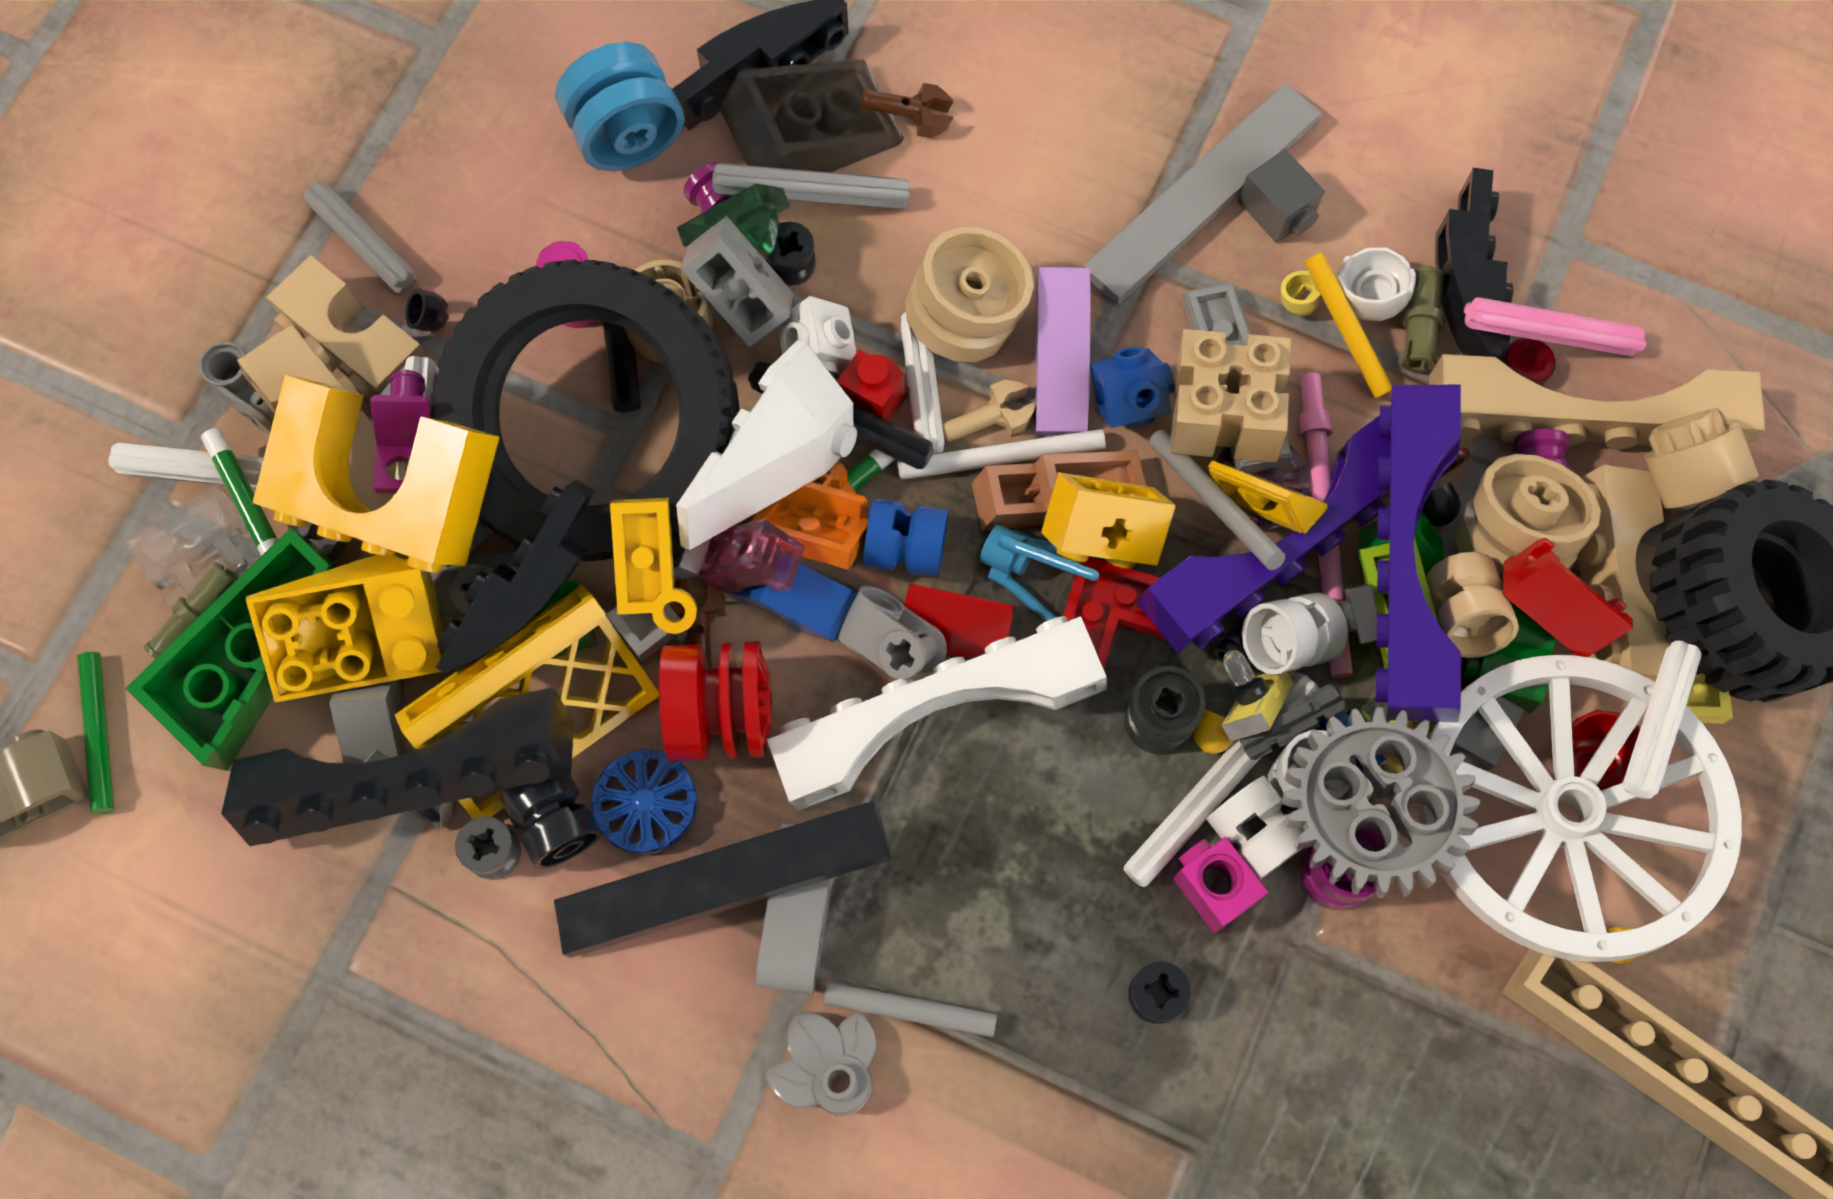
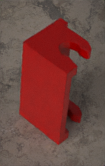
M1547 538L1539 539L1515 557L1512 555L1504 561L1503 595L1577 656L1589 657L1633 629V618L1625 612L1621 613L1627 605L1619 598L1606 601L1560 563V558L1551 551L1555 545Z

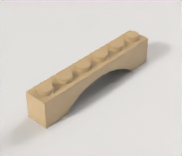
M1443 354L1429 375V385L1461 384L1460 440L1472 439L1477 436L1500 437L1504 442L1515 443V438L1525 431L1549 428L1565 431L1569 434L1570 446L1582 442L1605 443L1607 447L1613 449H1625L1635 445L1651 446L1649 437L1653 429L1680 417L1712 408L1723 411L1728 424L1740 423L1748 445L1765 431L1760 372L1706 369L1682 386L1661 395L1633 401H1597L1571 397L1544 388L1519 375L1496 357Z

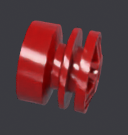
M751 641L744 643L743 667H737L733 643H722L718 668L711 669L708 667L707 657L702 644L663 646L659 668V703L662 739L668 762L707 760L712 735L721 734L727 759L738 758L740 733H746L750 758L765 757L767 739L773 725V696L771 674L763 657L761 642Z

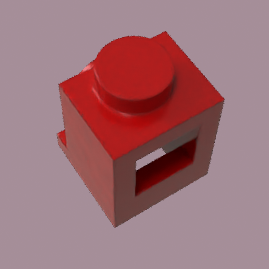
M860 349L837 381L853 404L890 422L907 398L910 389L904 385V373L900 371V368L893 361L882 355H869Z

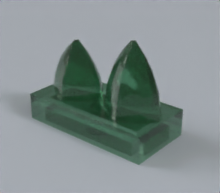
M754 184L678 226L677 230L683 246L687 247L720 220L728 216L755 249L770 255L774 250L778 237V213L789 208L790 205L784 188Z

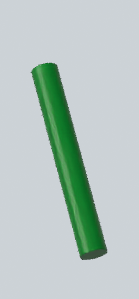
M84 652L77 655L89 804L90 813L99 815L111 813L115 810L100 653Z

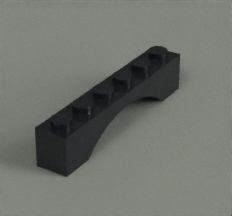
M550 687L499 699L477 718L450 735L418 750L385 760L358 764L326 763L302 757L286 748L233 760L221 815L249 846H255L571 775L574 721L555 689Z

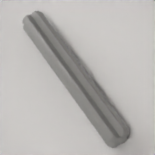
M725 163L716 164L712 175L713 191L721 195L897 209L905 208L910 197L909 182L902 178Z

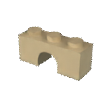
M311 255L266 296V299L278 314L273 319L274 323L281 330L292 324L303 338L310 334L313 335L330 358V361L325 364L329 371L333 372L339 367L348 374L350 382L360 394L364 395L363 399L367 402L371 401L373 395L381 394L390 383L392 374L403 368L408 357H427L421 345L384 314L364 331L345 333L344 329L347 323L362 308L347 284Z

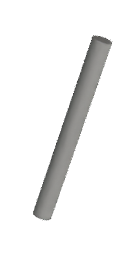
M1165 430L1156 431L1150 438V446L1268 570H1275L1280 567L1285 560V554L1189 455L1170 453L1171 436Z

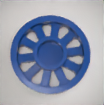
M640 749L628 752V754L618 757L606 765L599 779L595 782L591 802L594 819L603 836L611 844L628 853L649 855L667 850L686 835L696 816L698 797L692 777L680 762H668L665 752ZM649 761H657L659 765L650 780H648L647 763ZM635 763L636 782L624 771V767ZM675 770L679 774L677 779L662 785L669 771ZM612 778H616L626 791L607 788V785ZM682 790L687 792L688 798L683 802L668 799L669 796ZM606 800L623 803L606 812L602 811V803ZM667 812L682 814L684 818L680 824H672L665 815ZM627 816L620 830L613 833L610 830L611 823ZM656 823L665 831V838L660 841H656L653 838L652 825ZM640 825L641 840L638 843H631L629 838L636 826Z

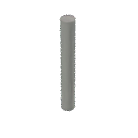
M829 981L826 985L823 1001L824 1005L989 1037L994 1036L997 1014Z

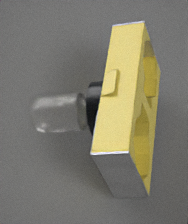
M1236 650L1227 652L1223 657V665L1234 685L1238 687L1233 693L1236 700L1222 727L1232 742L1270 730L1294 682L1288 672L1282 674L1264 673L1255 676L1241 652Z

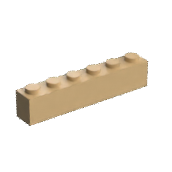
M1528 949L1501 993L1794 1199H1833L1832 1129L1591 962L1557 958Z

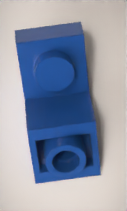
M750 546L746 555L755 553L758 547ZM770 550L766 551L755 584L744 586L743 590L739 592H727L739 602L772 611L799 632L831 642L837 636L857 595L853 590L784 554Z

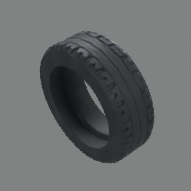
M575 259L545 263L542 268L538 266L527 268L525 271L510 276L506 284L499 282L488 293H484L477 300V306L475 308L470 307L465 312L462 320L458 321L453 329V338L448 339L443 348V354L440 356L437 364L439 373L434 376L432 385L434 389L433 394H431V405L434 406V413L431 414V419L453 422L499 436L478 520L485 527L492 530L494 534L500 538L506 537L509 539L510 544L518 548L528 534L534 538L539 534L546 519L539 516V512L549 495L541 492L528 482L510 460L500 430V399L507 374L519 353L534 338L553 327L584 320L613 323L643 338L654 348L666 364L673 378L679 402V424L676 439L666 462L653 479L635 493L621 500L669 498L672 538L679 533L677 503L712 452L723 454L729 444L732 433L735 430L732 421L736 417L737 412L740 411L737 384L733 381L732 375L734 373L724 348L720 346L716 334L708 323L692 306L659 282L625 266H617L610 262L584 259L583 262H578ZM610 503L587 506L568 538L587 549L581 561L614 559Z

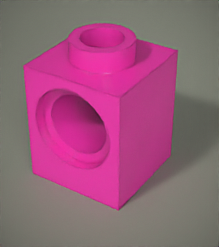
M1226 836L1212 847L1206 839H1203L1178 858L1184 867L1180 869L1173 880L1214 934L1269 893ZM1217 868L1226 874L1230 883L1227 894H1215L1205 886L1203 881V871L1205 869Z

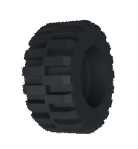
M1768 479L1761 482L1749 481L1740 484L1680 514L1677 520L1667 526L1660 540L1662 543L1657 545L1652 565L1656 566L1657 570L1651 574L1650 589L1651 592L1657 594L1658 603L1653 608L1657 621L1663 620L1669 633L1665 635L1667 642L1671 646L1672 642L1680 640L1697 646L1702 656L1696 674L1702 673L1706 676L1704 681L1706 684L1723 693L1729 691V695L1737 699L1750 702L1755 700L1762 702L1777 701L1833 682V506L1824 499H1813V492L1801 486L1793 484L1788 486L1786 482ZM1753 568L1759 573L1769 588L1774 600L1776 614L1769 608L1759 592Z

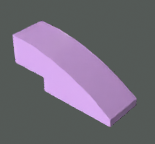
M1038 267L1035 336V435L1058 436L1088 431L1090 268Z

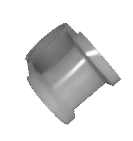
M220 342L210 346L204 351L199 361L201 376L224 402L236 409L261 431L270 435L275 414L244 377L237 362L247 352L230 342ZM239 369L234 377L223 380L231 370Z
M873 586L860 587L837 634L838 639L847 648L863 655L883 669L889 676L896 679H909L918 675L919 672L933 671L935 666L945 661L947 654V642L937 627L932 626L910 611L895 596Z

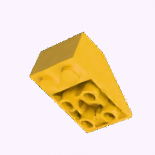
M396 552L395 557L380 555L367 557L247 596L246 603L274 702L442 672L436 666L444 651L437 648V645L445 630L431 572L408 566L409 556Z

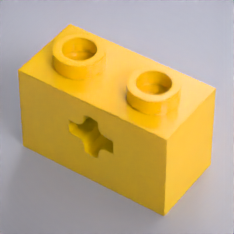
M1058 472L1041 533L1057 548L1056 552L1058 555L1072 561L1086 562L1088 557L1091 556L1104 558L1112 565L1127 569L1135 568L1136 563L1157 566L1176 505L1154 487Z

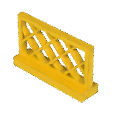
M581 584L528 621L500 645L466 664L395 714L401 732L415 749H420L429 745L449 730L456 731L469 723L463 720L473 714L472 720L477 718L484 712L485 705L494 698H507L533 692L529 690L532 672L541 665L563 666L557 694L564 706L593 708L590 726L579 734H573L572 758H574L659 697V691L605 616L606 614L598 602ZM599 626L608 639L603 661L575 658L579 639ZM567 648L565 656H557L558 653ZM615 652L618 653L625 664L613 663ZM573 667L601 671L595 698L568 695ZM611 672L633 675L642 687L641 690L624 702L606 700ZM520 681L519 689L510 688ZM603 710H611L602 717ZM504 790L498 791L479 806L472 797L458 801L472 819L483 816L492 817L504 808L500 801L501 793Z

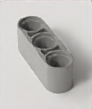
M782 823L780 829L793 826L796 824ZM833 878L768 897L756 969V987L814 994Z

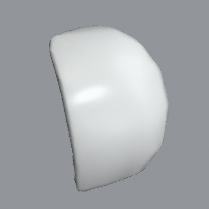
M1387 247L1365 248L1343 259L1336 279L1356 317L1361 320L1383 321L1396 316L1410 302L1415 288L1416 273L1404 256Z

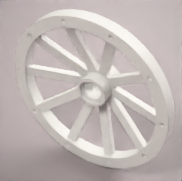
M1576 655L1531 657L1503 665L1478 678L1461 692V710L1458 722H1437L1428 739L1434 741L1438 737L1447 734L1450 739L1443 752L1448 757L1464 724L1479 711L1536 790H1531L1465 762H1462L1456 770L1457 775H1475L1476 781L1471 787L1532 811L1528 815L1479 827L1472 835H1459L1470 845L1468 851L1536 833L1541 838L1506 900L1486 884L1465 855L1459 857L1449 854L1456 866L1448 875L1441 873L1444 880L1467 908L1498 933L1536 952L1557 958L1583 962L1625 960L1660 949L1686 934L1709 914L1726 891L1734 874L1741 845L1742 815L1739 795L1731 770L1718 744L1704 724L1687 706L1685 707L1675 741L1688 758L1666 767L1660 789L1697 775L1707 804L1709 833L1607 813V809L1638 798V796L1627 793L1623 788V783L1602 791L1596 786L1642 715L1646 713L1655 685L1654 681L1620 665L1596 658ZM1549 684L1554 780L1495 700L1496 698L1517 689ZM1570 685L1603 691L1628 702L1579 777L1574 776ZM1417 803L1420 824L1429 825L1435 823L1432 811L1427 806ZM1558 803H1564L1572 807L1577 813L1578 822L1567 820L1560 813ZM1602 832L1704 852L1706 856L1695 884L1680 902ZM1585 846L1662 913L1664 917L1639 928L1607 933ZM1559 847L1564 848L1584 932L1550 925L1523 912Z

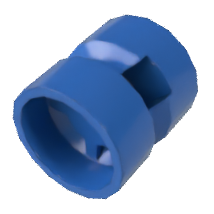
M874 499L866 532L864 567L894 571L899 564H903L906 566L909 574L938 578L946 540L949 510L920 505L914 512H908L904 503Z

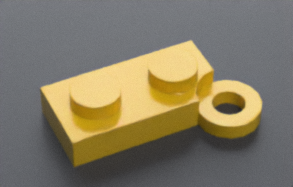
M669 498L612 500L610 510L617 613H652L655 624L666 633L677 634L686 631L696 619L697 606L690 593L683 589L674 588ZM672 601L681 603L685 609L684 617L676 621L667 618L664 613V606Z

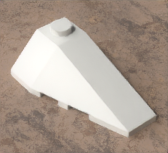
M797 340L767 369L758 383L760 389L764 390V393L752 411L748 412L740 409L732 421L735 430L723 454L719 452H712L677 503L680 545L691 550L798 490L803 485L816 480L826 474L841 457H846L852 451L857 438V430L853 427V402L807 343Z

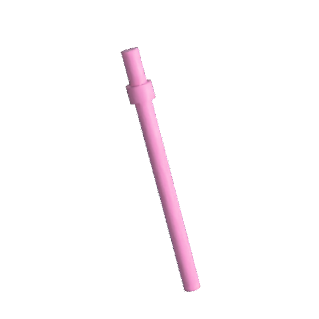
M1310 372L1300 376L1303 412L1299 414L1298 419L1300 437L1306 439L1312 498L1323 502L1332 480L1327 439L1332 434L1330 412L1324 409L1321 375L1316 372ZM1338 545L1323 557L1318 554L1322 594L1332 597L1337 603L1345 601ZM1349 634L1346 646L1341 654L1329 662L1331 678L1337 679L1353 676Z

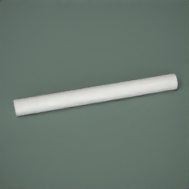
M1103 429L933 454L924 469H916L897 460L899 479L906 480L979 469L990 465H1005L1038 460L1043 454L1085 453L1105 450L1106 442Z

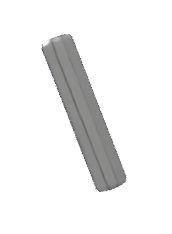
M317 181L311 188L306 189L304 199L308 202V205L394 292L404 293L408 287L415 284L417 277L413 269L326 182Z

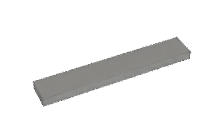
M1284 83L1083 265V268H1090V282L1113 303L1119 306L1241 194L1246 176L1284 149L1288 151L1319 122L1322 112L1287 83Z

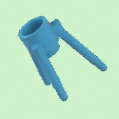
M999 523L989 534L980 555V562L992 567L988 578L1007 588L1045 621L1057 617L1011 577L1012 572L1021 576L1032 558L1092 581L1099 579L1098 571L1058 555L1056 552L1057 548L1050 541L1032 537L1017 529L1011 530ZM1092 557V558H1096V559H1099V560H1103V558Z

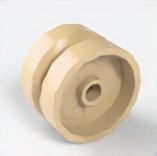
M961 226L942 232L929 244L920 268L908 291L905 300L907 322L916 338L937 355L959 362H978L992 357L1008 342L1016 323L1021 319L1029 305L1034 289L1031 267L1019 248L1004 236L983 227Z
M1513 454L1498 458L1485 470L1475 488L1474 497L1467 502L1457 520L1454 538L1459 553L1478 552L1488 555L1495 562L1502 582L1504 561L1512 555L1515 557L1542 538H1547L1555 545L1551 551L1560 558V563L1570 570L1577 560L1578 553L1584 548L1598 528L1601 509L1594 492L1581 477L1560 463L1537 455Z

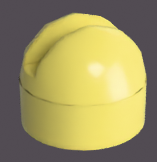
M1309 271L1293 272L1282 281L1281 301L1287 311L1301 317L1310 315L1318 309L1322 296ZM1306 289L1311 291L1305 300H1301Z

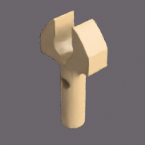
M1007 379L991 384L989 392L991 399L988 405L942 423L944 440L952 442L994 424L1006 427L1010 437L1024 432L1034 417L1036 402L1023 406L1019 410L1004 407L1009 401L1027 396L1028 385Z

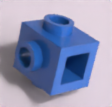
M1123 348L1115 352L1112 358L1090 363L1096 411L1110 428L1122 425L1132 427L1144 426L1152 423L1155 417L1171 413L1169 394L1175 392L1172 370L1168 363H1163L1149 348Z

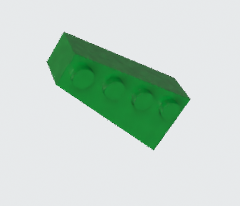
M290 528L125 689L203 766L228 771L233 760H235L273 699L246 603V597L336 568L337 566L312 541Z

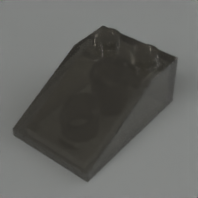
M864 59L740 70L720 107L746 164L749 166L833 172L896 147L904 140L892 114L865 110L860 105L861 94L864 90L881 92Z

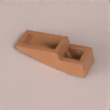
M1138 450L1043 454L1034 464L985 466L971 483L981 530L992 531L998 523L1009 529L1043 525L1058 472L1146 486Z

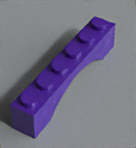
M1461 384L1392 385L1391 405H1380L1379 438H1390V456H1379V489H1390V508H1378V541H1389V560H1378L1377 594L1389 595L1388 614H1377L1376 648H1388V668H1376V702L1387 703V720H1395L1403 710L1407 713V721H1424L1426 719L1430 722H1458L1461 710V651L1441 629L1426 603L1416 572L1414 536L1425 501L1440 476L1458 458L1461 438Z
M1380 415L1353 434L1336 455L1332 480L1323 502L1327 503L1328 508L1306 534L1295 531L1275 543L1285 554V560L1280 567L1275 570H1268L1252 552L1222 557L1189 556L1146 589L1137 604L1178 654L1193 643L1199 650L1207 646L1224 632L1225 628L1220 622L1235 612L1240 619L1245 617L1252 608L1261 604L1266 599L1265 595L1261 592L1274 581L1281 588L1307 568L1302 560L1316 550L1321 557L1325 556L1346 539L1347 535L1342 531L1353 521H1356L1363 527L1378 515V508L1387 507L1382 499L1390 494V489H1379V456H1390V438H1379Z

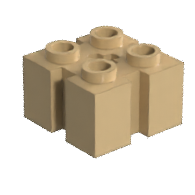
M1183 329L1176 362L1174 392L1176 403L1172 419L1170 453L1213 457L1216 446L1235 447L1234 459L1277 463L1288 428L1289 394L1284 393L1290 375L1291 338L1248 334L1244 346L1226 344V332Z

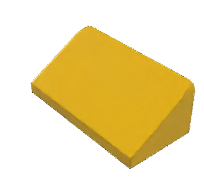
M1212 461L1208 465L1209 472L1214 481L1241 509L1298 533L1306 534L1328 508L1325 502L1252 473L1216 461Z

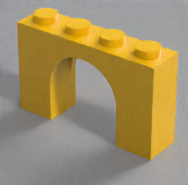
M285 375L253 503L274 510L273 519L278 522L298 527H307L308 522L319 525L317 534L322 537L342 542H350L351 537L363 540L361 549L366 552L385 557H395L396 552L409 556L407 565L419 570L441 573L442 565L466 566L499 436L453 422L420 417L402 485L388 503L372 511L357 496L349 475V453L364 395L319 381Z

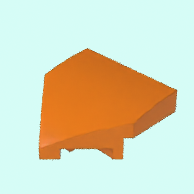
M841 462L836 463L823 476L803 485L798 490L758 511L749 523V541L849 570L866 539L868 526L867 499L864 495L856 494L847 480L848 471Z

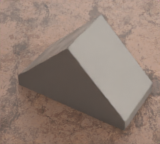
M404 679L335 691L329 705L343 763H364L375 749L390 758L403 754L404 734L401 732L395 714L404 708Z

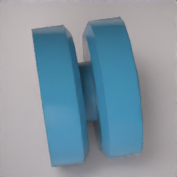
M631 42L606 44L585 53L569 65L560 77L554 95L568 127L572 129L576 143L586 163L597 170L621 171L635 168L653 160L667 150L677 139L685 121L682 107L672 88L666 84L664 72L654 53L644 45Z

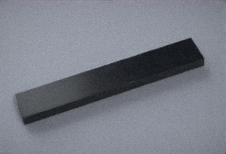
M874 801L866 802L555 899L554 905L562 954L572 958L892 860L879 805Z

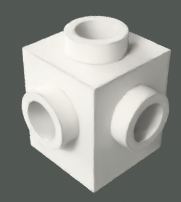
M809 296L791 308L790 318L778 326L782 354L797 340L805 342L835 380L838 379L839 374L845 371L856 354L854 333L848 307Z

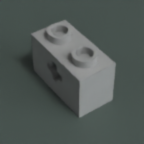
M728 216L724 217L687 246L680 270L749 347L790 318L794 293Z

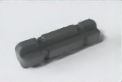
M1326 685L1312 692L1313 698L1307 702L1303 697L1280 709L1270 730L1238 739L1247 756L1251 760H1257L1272 752L1270 746L1278 743L1279 747H1282L1291 742L1297 735L1320 727L1318 721L1325 718L1328 722L1329 718L1333 716L1338 718L1345 714L1347 711L1346 704L1337 688L1333 685Z

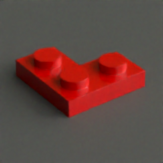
M1088 557L1086 562H1079L1083 566L1098 571L1099 579L1092 581L1075 575L1063 616L1067 617L1068 621L1081 616L1103 670L1117 625L1165 639L1137 604L1146 589L1161 577L1133 569L1121 568L1092 557Z

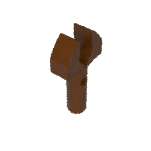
M923 83L918 94L912 98L868 89L862 92L860 98V105L865 110L909 117L917 125V136L933 138L948 129L954 118L953 116L942 114L936 115L929 110L933 109L948 113L954 102L942 88L933 84Z
M706 578L707 601L701 606L700 612L696 614V619L689 628V645H703L708 667L711 669L710 624L716 617L727 616L726 599L723 592L711 579ZM684 579L677 589H683L690 593L688 580ZM676 601L670 602V607L680 619L683 618L685 615L683 605Z

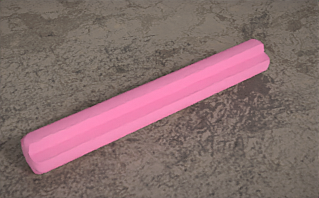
M1480 297L1475 298L1472 303H1467L1464 308V313L1466 314L1464 323L1471 329L1627 356H1634L1637 351H1643L1647 344L1644 340L1646 331L1640 326Z

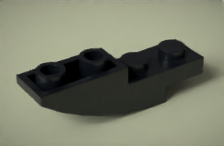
M812 0L788 5L741 22L697 48L700 69L672 88L683 110L685 118L683 125L688 130H691L700 122L712 119L723 105L739 93H746L751 90L762 76H765L777 88L787 79L795 78L802 74L809 63L826 50L830 51L837 48L843 42L846 35L849 34L847 3L844 0Z
M1473 167L1459 193L1458 210H1448L1435 234V265L1445 272L1441 303L1450 331L1461 354L1496 357L1503 360L1509 348L1510 335L1471 329L1464 323L1466 316L1464 308L1467 303H1472L1475 298L1480 297L1511 303L1513 297V284L1506 282L1508 262L1492 260L1495 252L1496 237L1489 235V225L1495 218L1499 203V192L1492 191L1493 170Z
M578 480L567 484L564 490L557 486L553 488L539 512V516L546 519L536 538L528 534L511 561V564L519 569L515 571L502 563L491 570L489 574L481 571L472 582L464 597L465 601L471 603L469 610L462 622L455 618L451 621L438 642L437 648L443 650L444 654L436 666L437 669L444 673L450 672L494 649L531 620L556 595L587 552V549L568 538L593 497L595 490Z

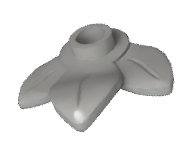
M802 1012L795 1014L787 1033L788 1050L792 1058L777 1064L766 1072L769 1086L778 1097L794 1108L802 1109L820 1105L826 1112L835 1116H848L856 1113L866 1104L872 1091V1079L867 1068L877 1050V1040L871 1024L860 1012L850 1015L838 1028L828 1019L816 1013ZM838 1076H850V1085L847 1090L842 1093H834L832 1091V1084Z

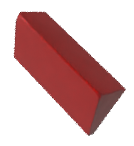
M916 584L908 585L904 604L906 608L932 626L937 627L943 634L947 642L946 656L963 657L964 660H971L986 654L984 649L988 645L1009 637L1015 609L1010 604Z

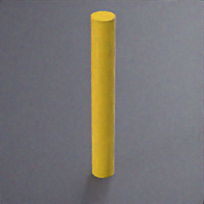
M1321 251L1304 260L1305 266L1374 398L1392 390V384L1323 252Z

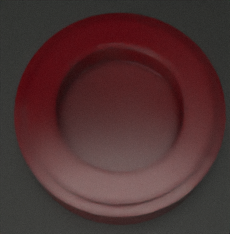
M1520 338L1513 341L1509 345L1505 358L1503 360L1500 359L1501 362L1513 371L1542 387L1552 376L1556 367V359L1550 347L1540 340Z

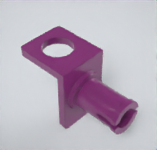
M399 370L392 374L390 377V395H373L371 397L370 405L377 444L372 487L373 491L378 494L397 493L403 480L390 477L387 470L393 463L410 460L420 417L431 418L429 399L423 396L426 388L425 378L412 370Z

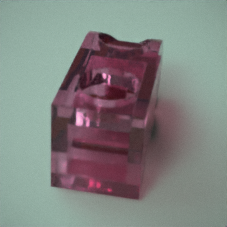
M766 519L733 526L711 538L706 563L700 567L698 576L711 587L730 593H739L743 590V587L764 584L775 591L791 590L805 546Z

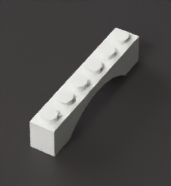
M1065 616L1053 618L1039 625L1036 628L1037 634L1016 641L1015 637L997 640L984 649L986 654L966 662L963 657L946 660L933 668V675L915 682L912 678L895 680L881 689L882 695L862 702L861 698L847 699L831 707V715L810 722L809 718H801L781 726L778 729L780 735L767 739L789 802L800 811L850 791L865 765L887 741L909 724L937 710L964 702L993 699L1029 702L1057 710L1107 690L1106 674L1081 616L1070 621Z

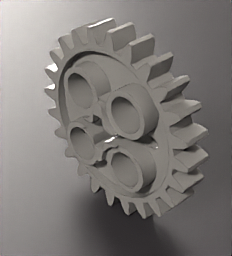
M1376 707L1370 722H1365L1361 713L1357 709H1352L1348 718V727H1345L1333 716L1329 718L1326 725L1328 737L1313 729L1307 739L1312 750L1303 747L1297 748L1293 759L1302 768H1288L1284 779L1290 785L1297 788L1284 792L1282 804L1298 808V810L1287 816L1285 826L1288 828H1303L1304 832L1297 838L1294 847L1298 850L1313 846L1316 852L1309 865L1312 869L1320 867L1326 862L1333 866L1329 883L1335 884L1344 874L1352 877L1351 886L1353 894L1357 895L1366 881L1373 882L1377 898L1383 899L1390 883L1394 882L1398 891L1405 897L1413 890V877L1426 889L1430 888L1436 881L1433 868L1448 875L1456 866L1449 854L1463 857L1470 848V845L1459 835H1472L1478 828L1477 822L1463 815L1475 812L1480 805V799L1463 795V792L1471 788L1476 781L1475 775H1457L1456 770L1466 756L1464 753L1447 757L1443 750L1450 737L1446 734L1434 741L1428 739L1426 735L1430 722L1426 719L1415 730L1407 727L1406 711L1402 710L1394 723L1386 722L1382 707ZM1390 754L1396 757L1402 764L1403 772L1394 774L1382 770L1377 764L1375 756ZM1350 758H1357L1363 766V773L1356 765L1350 763ZM1337 779L1347 783L1352 790L1353 797L1347 800H1339L1330 796L1325 789L1324 782ZM1373 794L1378 800L1387 797L1391 804L1388 809L1382 803L1372 806L1368 801L1370 796ZM1420 803L1427 806L1434 815L1435 823L1425 825L1414 821L1409 815L1407 805ZM1361 829H1370L1376 832L1383 840L1384 849L1374 852L1362 848L1357 842L1355 832ZM1397 831L1410 841V846L1405 847L1399 842Z

